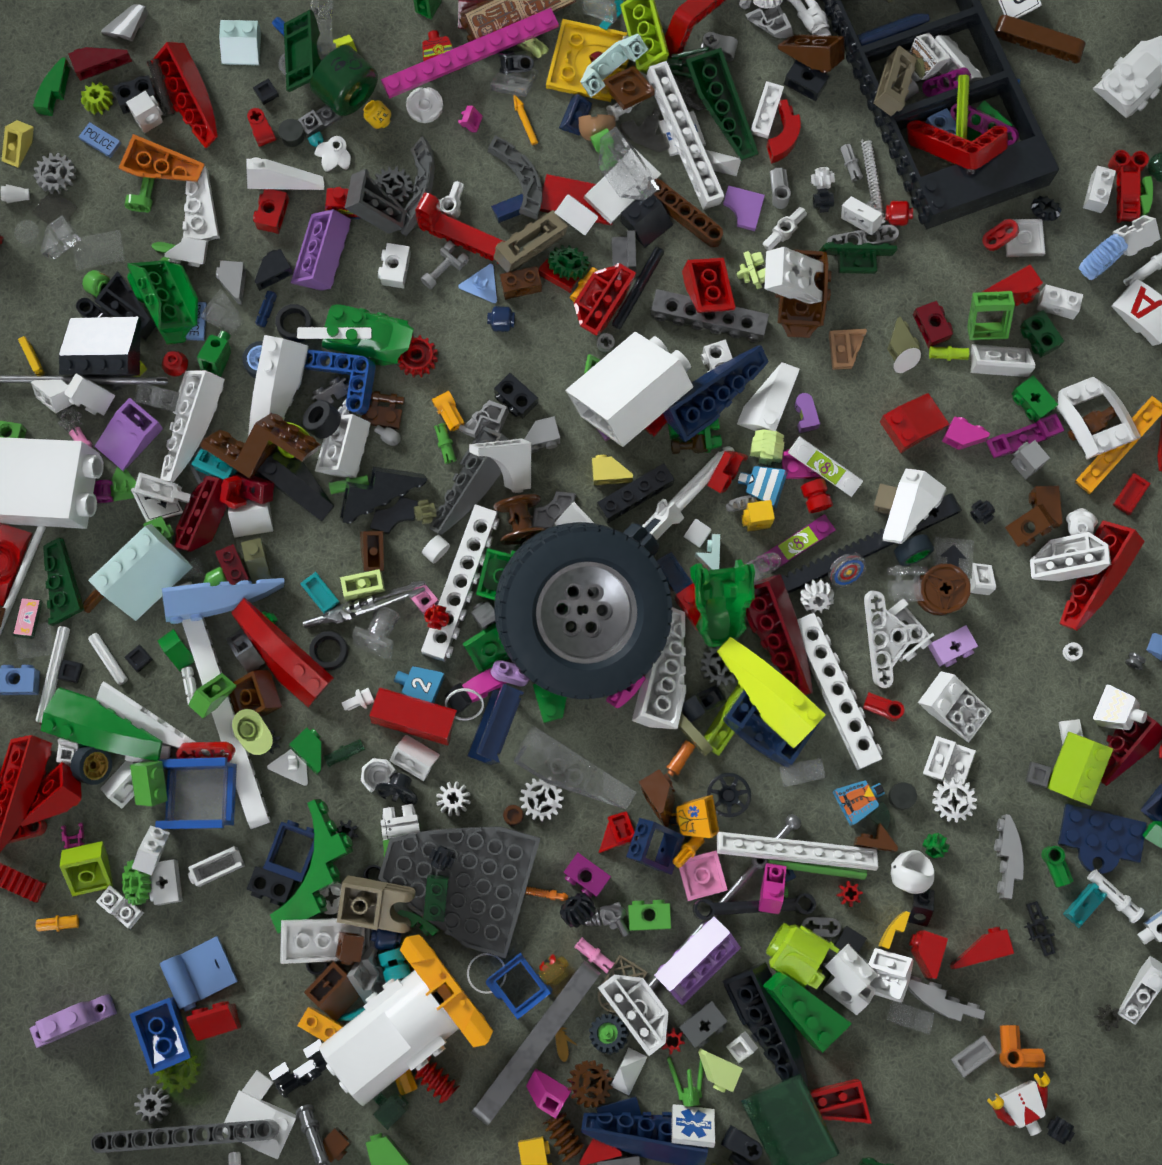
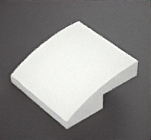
M936 736L923 774L942 782L946 779L949 783L952 777L955 778V782H959L960 778H962V784L965 785L976 750L957 745L956 742Z
M875 948L868 963L878 973L869 984L876 989L874 995L902 1003L910 981L914 960Z

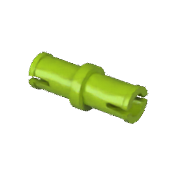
M930 346L929 359H946V361H951V359L969 360V348Z

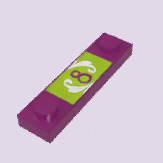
M824 514L761 555L760 559L769 572L772 573L835 532L836 529Z

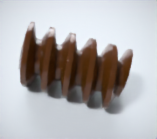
M566 1112L559 1113L556 1119L551 1117L542 1123L549 1124L545 1129L546 1132H553L549 1139H557L553 1146H561L558 1155H566L562 1162L580 1153L584 1146L583 1143H576L579 1135L572 1136L575 1128H567L571 1121H563L567 1115Z

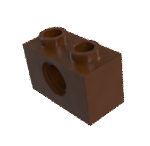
M537 266L500 274V282L505 300L542 292V284Z
M1041 504L1005 528L1018 547L1022 545L1028 547L1036 541L1035 537L1039 534L1044 536L1051 532V527L1056 523L1044 505ZM1029 522H1032L1035 525L1034 532L1029 531Z

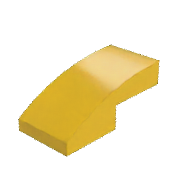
M902 912L891 922L880 940L879 947L890 949L895 931L904 932L910 912Z

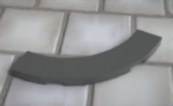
M423 136L410 149L415 165L418 168V176L415 178L413 198L405 207L404 226L400 229L401 233L405 236L416 225L415 209L424 193L431 194L434 181L435 164L433 151L429 142Z
M494 136L487 153L502 160L516 174L523 193V201L519 213L537 220L542 204V185L535 167L524 154L522 155L515 149L514 145L500 137Z

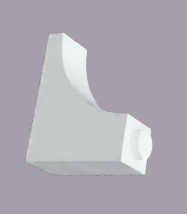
M524 439L469 444L470 453L477 456L491 457L498 464L504 478L505 487L515 493H521L523 489H531V442Z

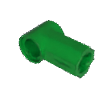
M1059 846L1045 847L1042 850L1041 856L1047 864L1055 887L1065 886L1074 882L1065 861L1064 850ZM1051 850H1054L1057 854L1054 861L1051 860L1049 855Z

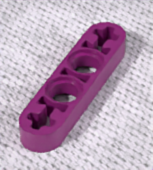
M957 103L950 110V114L955 120L957 118ZM968 105V113L969 110L971 111L968 115V127L984 134L988 131L989 124L993 122L997 126L1007 127L1008 133L1012 132L1011 136L1014 138L1008 141V146L1018 141L1019 133L1015 128ZM974 114L981 117L979 125L972 123V116Z

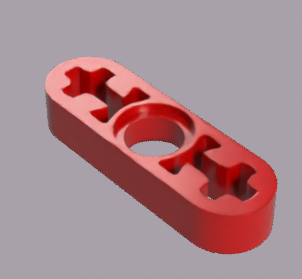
M190 742L181 744L176 752L177 759L226 757L227 762H230L236 750L229 742ZM201 750H208L211 756H205Z

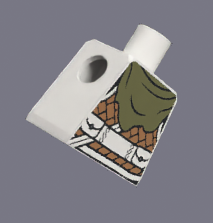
M930 33L917 36L914 40L910 54L916 57L917 60L915 63L916 69L911 78L914 81H919L920 79L924 80L933 77L951 58Z

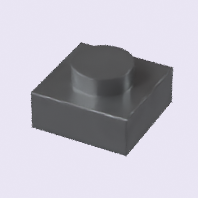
M1030 762L1025 782L1046 788L1051 767Z

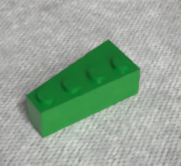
M776 972L763 985L808 1043L822 1053L852 1024L787 975Z

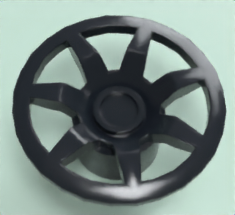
M393 773L390 783H379L375 787L377 794L384 799L389 795H393V802H396L398 797L401 798L405 805H414L418 801L416 794L409 790L412 779L402 773Z
M734 773L718 775L711 781L707 789V796L711 795V793L718 795L715 810L718 815L723 817L739 816L748 808L751 802V789L747 781ZM723 777H734L735 779L730 786L726 784ZM720 779L722 788L720 790L712 789L714 783ZM738 780L745 785L746 790L737 791L736 785ZM747 793V802L744 805L738 798L740 795ZM734 804L742 808L736 813H731ZM720 805L727 807V813L719 811L716 807Z

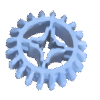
M1118 234L1111 235L1083 260L1079 266L1081 273L1089 280L1097 278L1124 254L1128 244Z

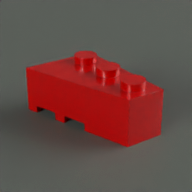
M857 1078L796 1093L801 1115L804 1118L872 1124L862 1083Z

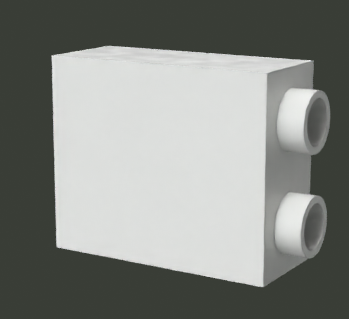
M634 332L565 391L583 419L624 447L693 388L686 373L691 369V365L680 351L675 350L670 354L664 343L656 336L648 340Z
M0 437V523L87 529L89 517L94 516L97 509V499L93 491L95 479L100 478L103 473V460L100 453L82 441Z

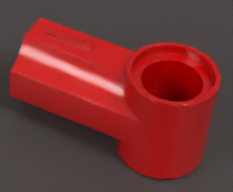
M869 692L863 705V710L883 716L890 721L899 720L905 710L901 702L891 701ZM892 706L898 708L899 715L893 716L889 712V708Z

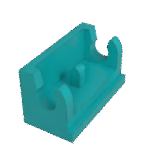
M200 449L191 464L195 470L207 476L220 478L222 482L223 479L233 477L238 472L221 459L203 449Z
M1096 883L1088 884L1063 913L1078 928L1083 925L1107 897L1106 893L1098 890L1099 886Z

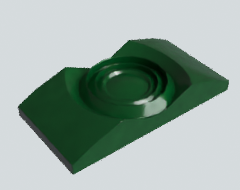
M308 10L284 23L286 91L288 92L309 83L314 71L321 62L317 48L320 31L312 10Z

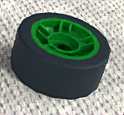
M923 534L912 537L900 544L894 550V554L900 566H909L928 557L934 551V547L929 537Z

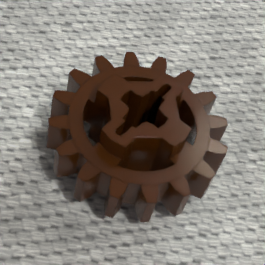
M586 1060L582 1062V1065L576 1064V1070L569 1072L573 1077L567 1079V1082L571 1083L572 1086L567 1089L568 1091H573L572 1099L578 1098V1105L584 1103V1108L590 1106L592 1108L598 1107V1103L604 1104V1098L610 1097L607 1090L613 1089V1086L608 1085L612 1077L606 1076L609 1070L603 1071L602 1063L596 1066L595 1060L590 1062Z

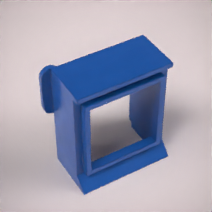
M521 953L486 980V985L495 997L503 999L517 1020L552 992V988L541 974L537 975ZM521 962L541 989L519 1007L515 1008L496 981Z

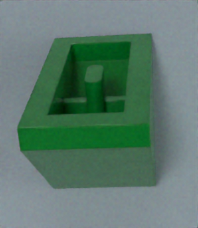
M174 629L157 640L163 652L180 672L182 668L188 667L195 662L191 651Z

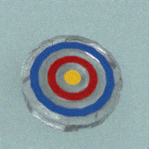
M854 553V555L845 554L831 565V572L828 573V577L836 587H847L856 583L864 575L867 564L858 553Z

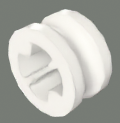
M1075 642L1067 644L1063 649V656L1068 661H1076L1083 654L1082 647ZM1068 648H1075L1077 650V652L1075 653L1077 654V656H1070L1068 653L1070 650Z

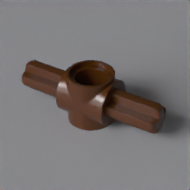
M1110 406L1102 412L1094 410L1082 419L1091 435H1094L1097 431L1100 432L1106 428L1107 422L1118 415L1114 408ZM1068 431V437L1072 441L1077 440L1073 431Z

